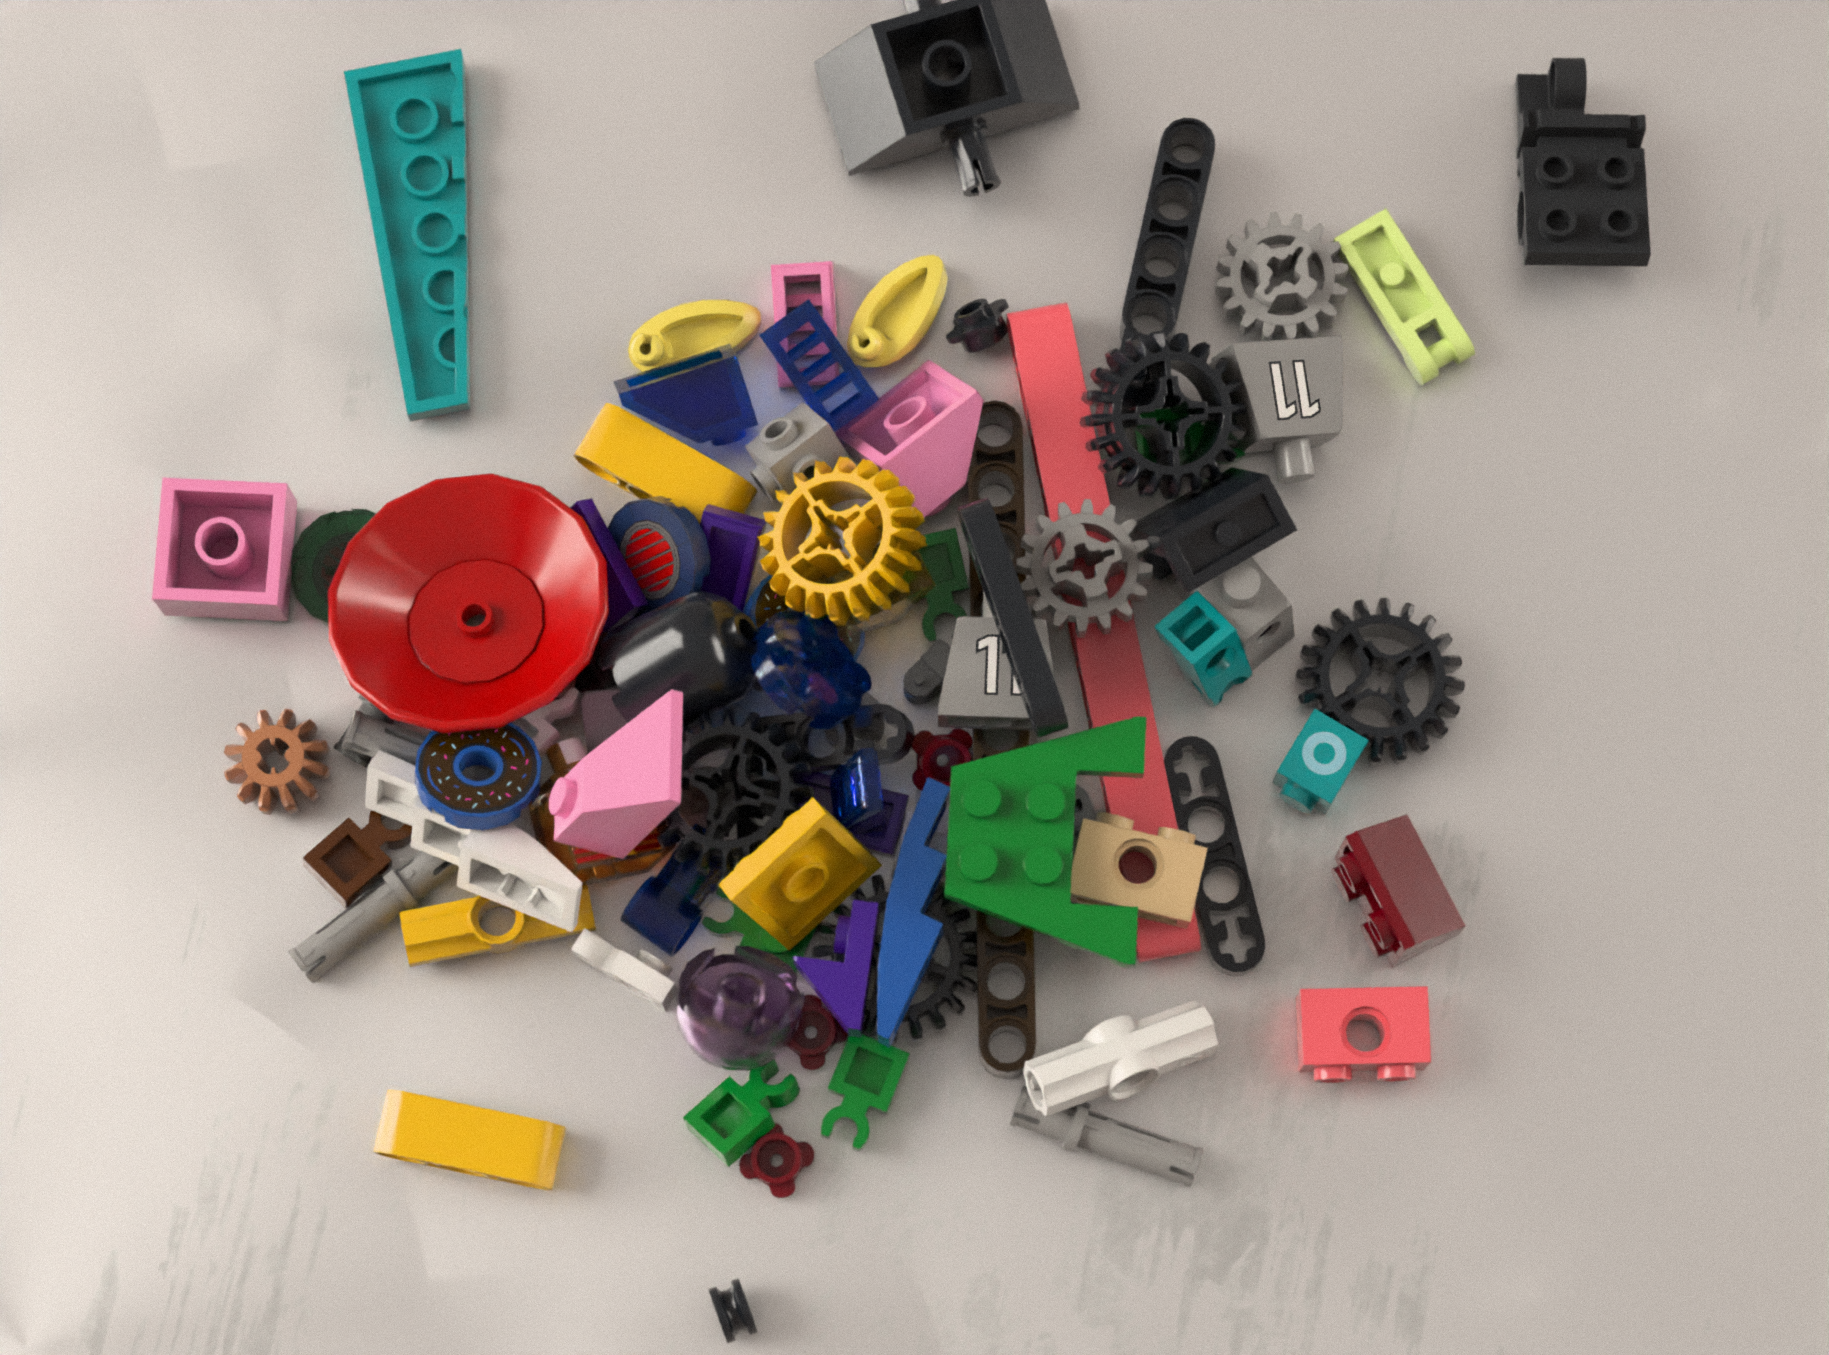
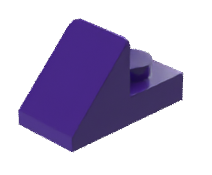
M853 900L851 916L839 915L834 953L845 954L844 963L793 956V961L798 971L849 1036L861 1038L879 920V903Z

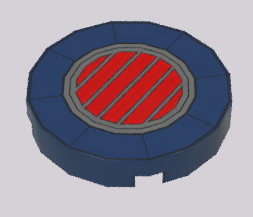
M663 496L628 502L613 515L608 526L614 541L649 603L635 615L638 617L679 597L700 592L703 585V577L710 576L711 558L707 538L695 515L684 506L677 507L672 502H669L672 499Z

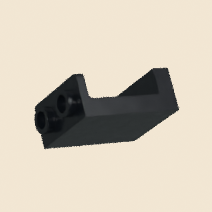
M1231 467L1222 472L1221 478L1217 481H1206L1203 483L1200 492L1195 494L1185 493L1138 520L1136 530L1131 538L1133 541L1148 540L1150 545L1149 551L1142 558L1144 562L1153 565V578L1162 580L1174 573L1182 590L1189 593L1297 531V528L1269 475Z

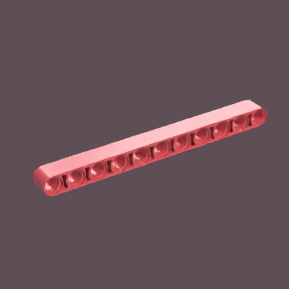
M1065 302L1007 313L1006 321L1009 329V341L1045 516L1052 522L1057 521L1058 504L1062 502L1067 504L1072 514L1081 513L1084 499H1091L1093 514L1102 515L1104 510L1110 505L1104 473L1098 469L1101 461L1099 450L1089 452L1085 448L1086 443L1090 439L1096 438L1094 427L1084 428L1080 424L1081 417L1092 414L1090 405L1081 400L1083 392L1087 390L1068 304ZM1086 531L1088 536L1101 542L1111 541L1102 534ZM1060 538L1051 545L1054 560L1059 559L1062 552ZM1077 558L1074 561L1072 572L1081 571L1085 579H1092L1096 565L1088 566L1083 558ZM1124 569L1120 571L1119 575L1109 578L1106 584L1109 599L1122 587L1126 578ZM1061 594L1064 602L1083 607L1081 601L1066 594ZM1114 614L1111 616L1110 633L1105 635L1100 631L1096 623H1089L1084 638H1078L1075 623L1067 621L1089 729L1133 717H1146L1143 778L1099 776L1106 813L1129 818L1134 821L1132 830L1156 836L1159 827L1178 829L1134 616L1132 615V619L1127 623ZM1129 852L1119 860L1120 873L1131 883H1145L1154 875L1153 863L1143 853ZM1195 909L1187 929L1138 917L1136 945L1138 963L1201 951Z

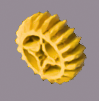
M839 456L833 470L824 461H815L814 477L810 480L803 473L793 472L794 483L797 488L791 494L784 490H775L776 498L783 504L779 512H763L765 521L774 530L758 536L760 546L770 552L760 560L764 571L773 575L769 581L771 589L779 596H785V604L796 613L805 611L806 616L817 623H823L829 617V620L834 624L846 626L851 612L861 622H870L871 605L874 603L883 610H892L891 599L888 597V594L894 588L902 593L910 592L909 584L902 578L905 571L914 572L922 570L921 562L911 552L928 546L925 536L915 530L925 522L923 513L916 507H911L916 501L915 495L906 486H899V478L888 469H883L879 472V467L870 460L862 459L856 466L848 457ZM851 499L870 500L862 507L855 504L845 511H835L831 507ZM834 525H836L840 530L843 531L842 535L844 540L846 541L844 546L850 553L851 557L847 556L843 551H841L843 549L842 544L839 541L841 537L834 528ZM812 526V531L807 540L805 541L807 533L810 527ZM881 540L878 551L873 558L874 548L876 544ZM840 571H850L854 576L846 581L835 584L814 583L823 575L830 578Z

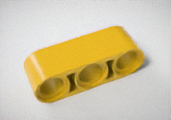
M605 403L573 455L575 460L586 469L639 500L656 496L672 499L669 502H672L677 507L684 506L695 515L699 524L707 504L744 514L758 492L750 482L732 470L628 411L610 403Z
M387 1090L373 1153L406 1162L551 1191L553 1190L566 1127L535 1118L420 1094Z

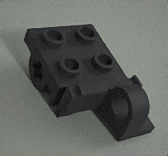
M1552 58L1548 74H1517L1515 81L1518 126L1516 159H1519L1517 177H1520L1517 234L1519 245L1524 248V265L1647 266L1651 250L1644 148H1641L1646 130L1645 115L1584 114L1587 87L1586 62L1584 58Z

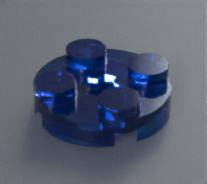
M794 610L777 612L761 625L752 637L751 642L757 640L759 649L751 656L753 670L759 683L772 701L788 715L791 716L799 709L807 716L813 717L814 719L807 724L808 726L820 730H829L839 726L858 710L863 695L871 689L872 682L868 671L855 661L849 649L837 636L836 624L829 620L827 614L814 619L811 618L810 614L806 616V614Z

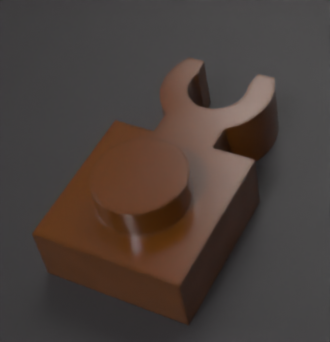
M372 810L369 814V823L362 829L348 817L302 857L303 867L346 909L382 878L381 874L392 867V860L384 852L387 849L395 850L407 846L411 842L412 826L404 824L397 830L387 829L382 824L387 816Z

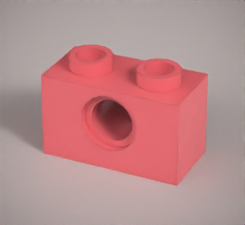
M1428 986L1300 989L1296 996L1298 1072H1314V1082L1352 1081V1071H1377L1378 1081H1410L1416 1079L1415 1070H1425L1431 1063ZM1358 1020L1371 1023L1379 1033L1378 1048L1368 1052L1355 1049L1347 1039L1346 1030L1348 1024Z

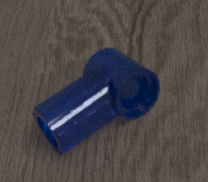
M695 823L692 829L705 835L706 829ZM675 850L656 877L651 875L640 886L626 906L620 921L673 957L695 931L704 915L702 908L719 886L718 884L724 879L721 861L715 860L711 872L707 876H702L697 871L699 853H696L688 863L681 866L674 858Z

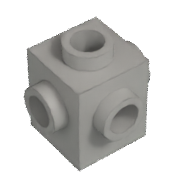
M804 402L800 403L785 416L770 421L763 427L756 438L745 445V448L757 465L750 474L762 492L771 501L777 499L775 490H784L791 494L797 488L794 483L793 472L803 473L810 480L814 477L815 461H824L833 470L839 456L848 457L851 460L829 423Z

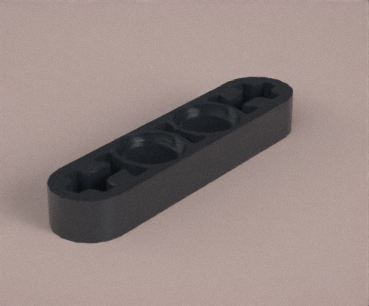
M988 498L958 507L957 513L968 549L1034 733L1037 738L1067 729L1069 725L1061 696L991 502Z
M1197 736L1183 737L1176 740L1167 749L1164 758L1178 830L1190 833L1188 820L1199 810H1211L1217 813L1224 824V832L1218 840L1211 843H1203L1195 839L1194 845L1208 848L1195 901L1207 954L1212 965L1219 972L1228 976H1243L1252 972L1258 966L1265 951V937L1219 756L1215 748L1207 740ZM1192 751L1195 760H1206L1208 766L1202 768L1199 775L1202 793H1205L1209 789L1215 788L1217 797L1200 796L1185 805L1181 803L1180 796H1191L1192 793L1187 773H1176L1174 770L1175 766L1181 764L1183 752ZM1220 869L1231 872L1239 883L1238 895L1227 903L1212 901L1206 896L1203 889V880L1208 873ZM1244 907L1247 917H1236L1235 925L1240 939H1251L1253 947L1246 951L1244 962L1235 963L1232 954H1221L1219 946L1225 944L1228 939L1225 920L1212 925L1209 915L1227 916Z

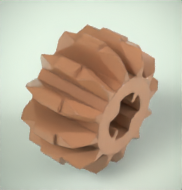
M284 709L279 716L277 724L274 725L269 713L266 710H260L257 712V721L260 726L258 730L252 732L248 725L244 723L237 724L235 728L240 737L245 741L244 746L237 744L225 746L224 754L229 759L240 762L229 767L224 772L225 778L230 784L243 783L237 793L238 799L243 804L253 802L259 797V810L263 814H272L278 798H281V802L289 814L296 813L298 811V803L294 795L302 791L307 799L315 801L319 797L318 791L309 782L310 778L323 780L330 777L331 771L328 766L316 761L325 757L330 752V747L325 740H312L318 730V727L312 720L308 719L296 726L295 713L291 709ZM274 751H277L281 757L284 754L289 763L288 767L281 773L275 767L271 768L266 761L268 755Z

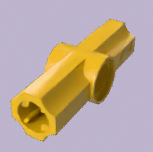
M586 875L577 877L582 882L578 923L573 932L479 895L473 898L399 912L409 966L415 967L486 952L505 954L521 945L581 934L584 928L590 932L596 931ZM495 907L506 908L516 917L513 928L501 936H492L480 927L483 915Z

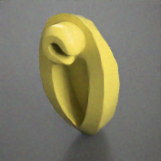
M920 256L900 265L884 276L867 294L855 314L847 340V350L851 359L857 365L864 368L885 367L900 360L912 351L927 334L939 311L948 281L947 270L943 261L938 256Z
M702 299L679 304L646 321L632 335L628 347L629 358L635 367L652 376L684 377L706 371L724 362L750 342L761 326V313L756 307L747 303L728 299Z

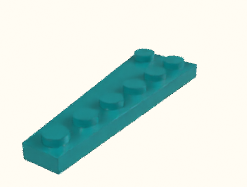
M457 49L344 71L408 418L410 421L470 410L465 62L462 50Z

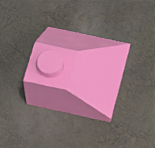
M928 360L841 427L835 434L846 451L858 464L862 459L870 460L879 467V472L883 469L893 472L899 478V486H906L915 495L916 501L911 507H916L923 513V517H928L943 510L949 504L951 496L966 485L984 400L977 390Z
M671 689L587 754L564 778L561 777L555 782L549 799V811L552 815H555L554 841L623 859L681 803L683 692Z

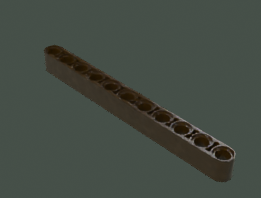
M993 400L984 402L967 476L968 504L982 500L979 497V492L988 484H1002L1011 491L1013 497L1008 503L1003 506L992 507L1006 545L1014 554L1012 562L1016 570L1017 558L1026 556L1025 549L1021 547L1022 538L1025 534L1023 426L1021 417L1014 407L1006 402ZM997 424L1005 427L1011 434V438L1005 444L994 447L983 443L977 434L986 425ZM969 551L970 617H981L983 611V588ZM1016 572L1021 584L1026 580V575ZM972 729L973 761L1030 746L1029 730H1014L1018 735L1016 744L1009 749L1001 751L987 745L983 738L986 729ZM975 910L978 1054L980 1063L988 1073L996 1078L1006 1080L1017 1078L1023 1074L1025 1061L1034 1058L1036 1047L1034 930L1022 926L1013 936H997L987 926L986 919L989 915ZM1000 970H1011L1020 976L1024 989L1014 999H999L988 988L987 982L991 975ZM1003 1032H1010L1019 1036L1025 1046L1023 1056L1012 1063H1003L996 1060L989 1050V1043L994 1036Z

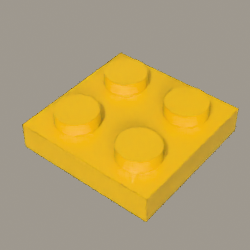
M812 798L800 810L792 813L783 822L782 826L752 854L744 857L736 865L735 869L718 885L736 906L790 951L873 875L882 864L863 843Z

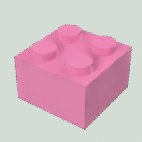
M162 478L152 600L165 616L288 621L297 500L288 484Z

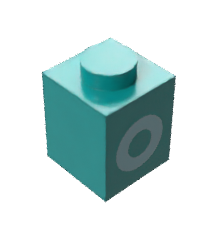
M1314 708L1272 781V784L1281 788L1279 797L1301 812L1311 814L1315 808L1326 815L1369 740Z

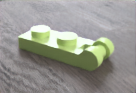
M1387 209L1380 211L1334 238L1333 242L1338 241L1341 245L1338 256L1344 264H1348L1349 273L1403 355L1411 375L1420 385H1424L1439 376L1438 369L1449 362L1454 361L1456 364H1460L1475 355L1474 346L1469 336ZM1433 325L1441 340L1426 348L1417 334Z

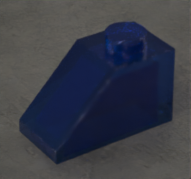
M730 343L613 381L622 406L699 444L711 441L713 446L727 445L744 438L747 435V428L758 425L737 355Z

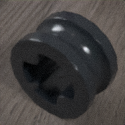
M739 1278L732 1280L731 1287L726 1291H720L717 1287L708 1289L727 1343L735 1341L736 1334L740 1331H747L750 1335L758 1333Z

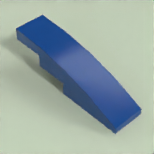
M929 777L926 780L904 835L886 902L878 961L877 1037L878 1043L889 1048L944 934L943 923L926 916L925 913L946 870L947 855L930 848L929 845L949 805L950 787Z

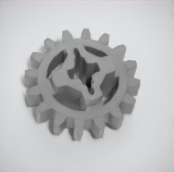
M1272 212L1269 215L1267 228L1261 229L1252 219L1246 222L1244 229L1246 240L1233 234L1230 235L1226 248L1232 256L1224 255L1218 258L1216 270L1226 275V277L1216 281L1215 294L1231 297L1224 304L1222 313L1225 318L1237 314L1243 317L1239 328L1240 334L1244 336L1256 327L1262 330L1261 341H1271L1273 333L1282 334L1283 340L1295 339L1296 331L1302 330L1308 338H1316L1319 332L1317 319L1331 325L1335 321L1337 310L1331 303H1344L1348 290L1336 282L1346 279L1349 269L1348 264L1333 263V260L1339 255L1341 248L1338 241L1326 245L1320 242L1324 231L1322 224L1319 223L1307 232L1301 229L1303 223L1301 214L1296 213L1291 220L1290 226L1281 225L1278 214ZM1274 244H1286V245H1290V246L1277 247V248H1270V247H1269V245H1274ZM1312 260H1314L1320 271L1322 290L1317 288L1318 282L1309 276L1308 267ZM1295 265L1291 283L1284 281L1279 287L1275 286L1270 294H1268L1272 276L1279 278L1284 272L1288 273ZM1242 269L1246 271V277L1254 282L1255 291L1251 299L1248 298L1242 286ZM1291 310L1296 313V314H1292V315H1275V314H1273V313H1275V312H1283V311H1291Z
M1084 499L1081 513L1072 514L1065 502L1059 503L1057 521L1052 522L1048 517L1040 514L1036 518V527L1041 534L1040 537L1024 534L1021 547L1032 554V556L1017 558L1016 572L1031 575L1030 578L1021 583L1024 596L1036 595L1038 597L1032 607V615L1035 618L1043 616L1048 611L1054 614L1052 630L1057 633L1069 621L1075 623L1078 638H1084L1089 623H1096L1104 635L1108 634L1111 630V616L1115 614L1118 618L1128 623L1133 615L1128 600L1144 603L1147 597L1148 590L1137 583L1136 580H1146L1152 577L1153 565L1138 561V559L1148 553L1149 542L1148 540L1132 542L1131 537L1136 530L1137 522L1132 518L1119 526L1114 522L1116 506L1112 504L1104 510L1102 515L1093 514L1091 499ZM1086 531L1097 532L1106 536L1111 541L1101 542L1088 536ZM1060 538L1062 552L1059 559L1048 562V566L1042 568L1045 553ZM1083 558L1088 566L1096 565L1092 579H1085L1081 571L1072 572L1075 559ZM1126 569V578L1122 587L1109 599L1106 587L1109 578L1119 575L1121 570ZM1061 594L1071 596L1081 601L1083 607L1066 603L1057 596Z

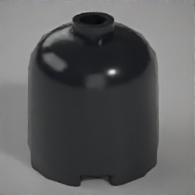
M700 591L679 597L610 630L601 643L600 665L603 671L612 667L614 680L620 690V693L612 696V701L627 723L673 689L683 692V723L692 728L699 724L698 716L702 712L708 713L712 717L750 693L760 673L759 635L753 621L728 599L714 593Z

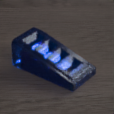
M810 299L759 335L808 406L828 422L834 432L881 399ZM809 321L816 331L787 352L780 342ZM821 342H824L830 352L801 372L795 361ZM838 361L844 372L816 392L809 381ZM852 381L859 392L830 412L824 401Z
M874 747L860 749L837 768L830 778L833 817L853 835L882 832L883 828L886 827L878 752L874 751Z

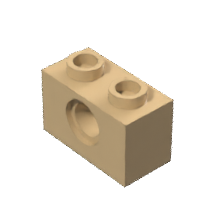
M1097 812L1095 821L1083 818L1072 860L1070 901L1091 905L1138 907L1139 918L1187 929L1191 923L1208 849L1194 845L1196 835L1168 827H1159L1157 836L1132 830L1133 820L1104 812ZM1129 852L1145 854L1153 863V877L1141 884L1127 881L1119 870L1120 858Z

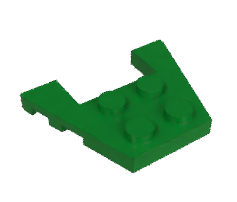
M1146 717L1129 718L952 766L944 898L1016 926L1027 927L1055 938L1058 942L1075 949H1083L1109 959L1111 963L1124 968H1135L1138 907L1073 904L1070 900L1076 776L1143 778Z

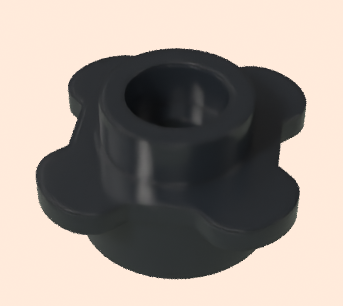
M977 299L962 306L954 314L955 319L953 323L955 326L953 330L946 335L948 343L956 344L961 342L966 352L974 353L999 342L1009 330L1001 315L1009 307L1007 301L999 299L989 304L986 299Z

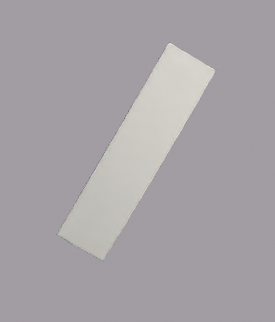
M378 750L368 765L365 808L412 826V848L458 865L457 887L573 932L578 923L582 882L543 845L512 822L508 825L488 830L462 829L446 823L445 816L438 814L433 808L431 813L422 804L415 786V765Z

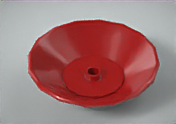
M492 473L435 479L386 503L348 542L328 589L329 643L350 686L392 720L443 734L501 728L552 703L590 663L609 615L607 561L584 518L542 486ZM476 615L485 616V620L478 626L471 627L466 625L468 620Z

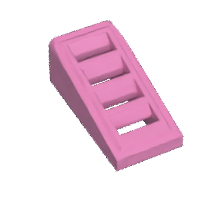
M834 262L771 265L778 386L840 384ZM821 281V293L787 295V283ZM822 305L823 318L788 320V307ZM824 330V342L789 343V332ZM825 354L826 366L791 368L790 356Z

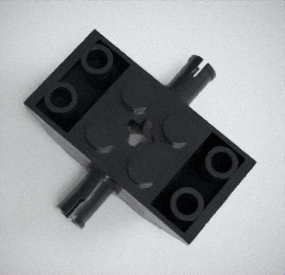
M903 0L907 14L869 25L814 62V68L848 176L949 148L951 149L962 183L964 196H978L977 186H979V180L976 171L979 173L985 193L996 189L1001 184L988 149L986 136L1080 109L1046 0H954L943 4L941 0ZM948 71L949 76L953 80L938 79L937 73Z

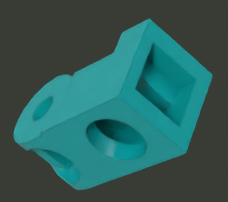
M1198 591L1194 592L1154 626L1159 638L1171 649L1187 682L1211 707H1216L1222 701L1223 694L1234 685L1241 684L1253 676L1236 628Z

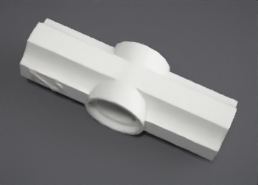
M1196 1000L1136 1022L1130 1016L1111 1018L1092 1028L1082 1041L1025 1061L1022 1072L1027 1085V1093L1036 1111L1040 1110L1047 1117L1106 1094L1112 1100H1123L1135 1096L1153 1085L1161 1074L1215 1055L1219 1043L1215 1033V1023L1206 1006H1201Z

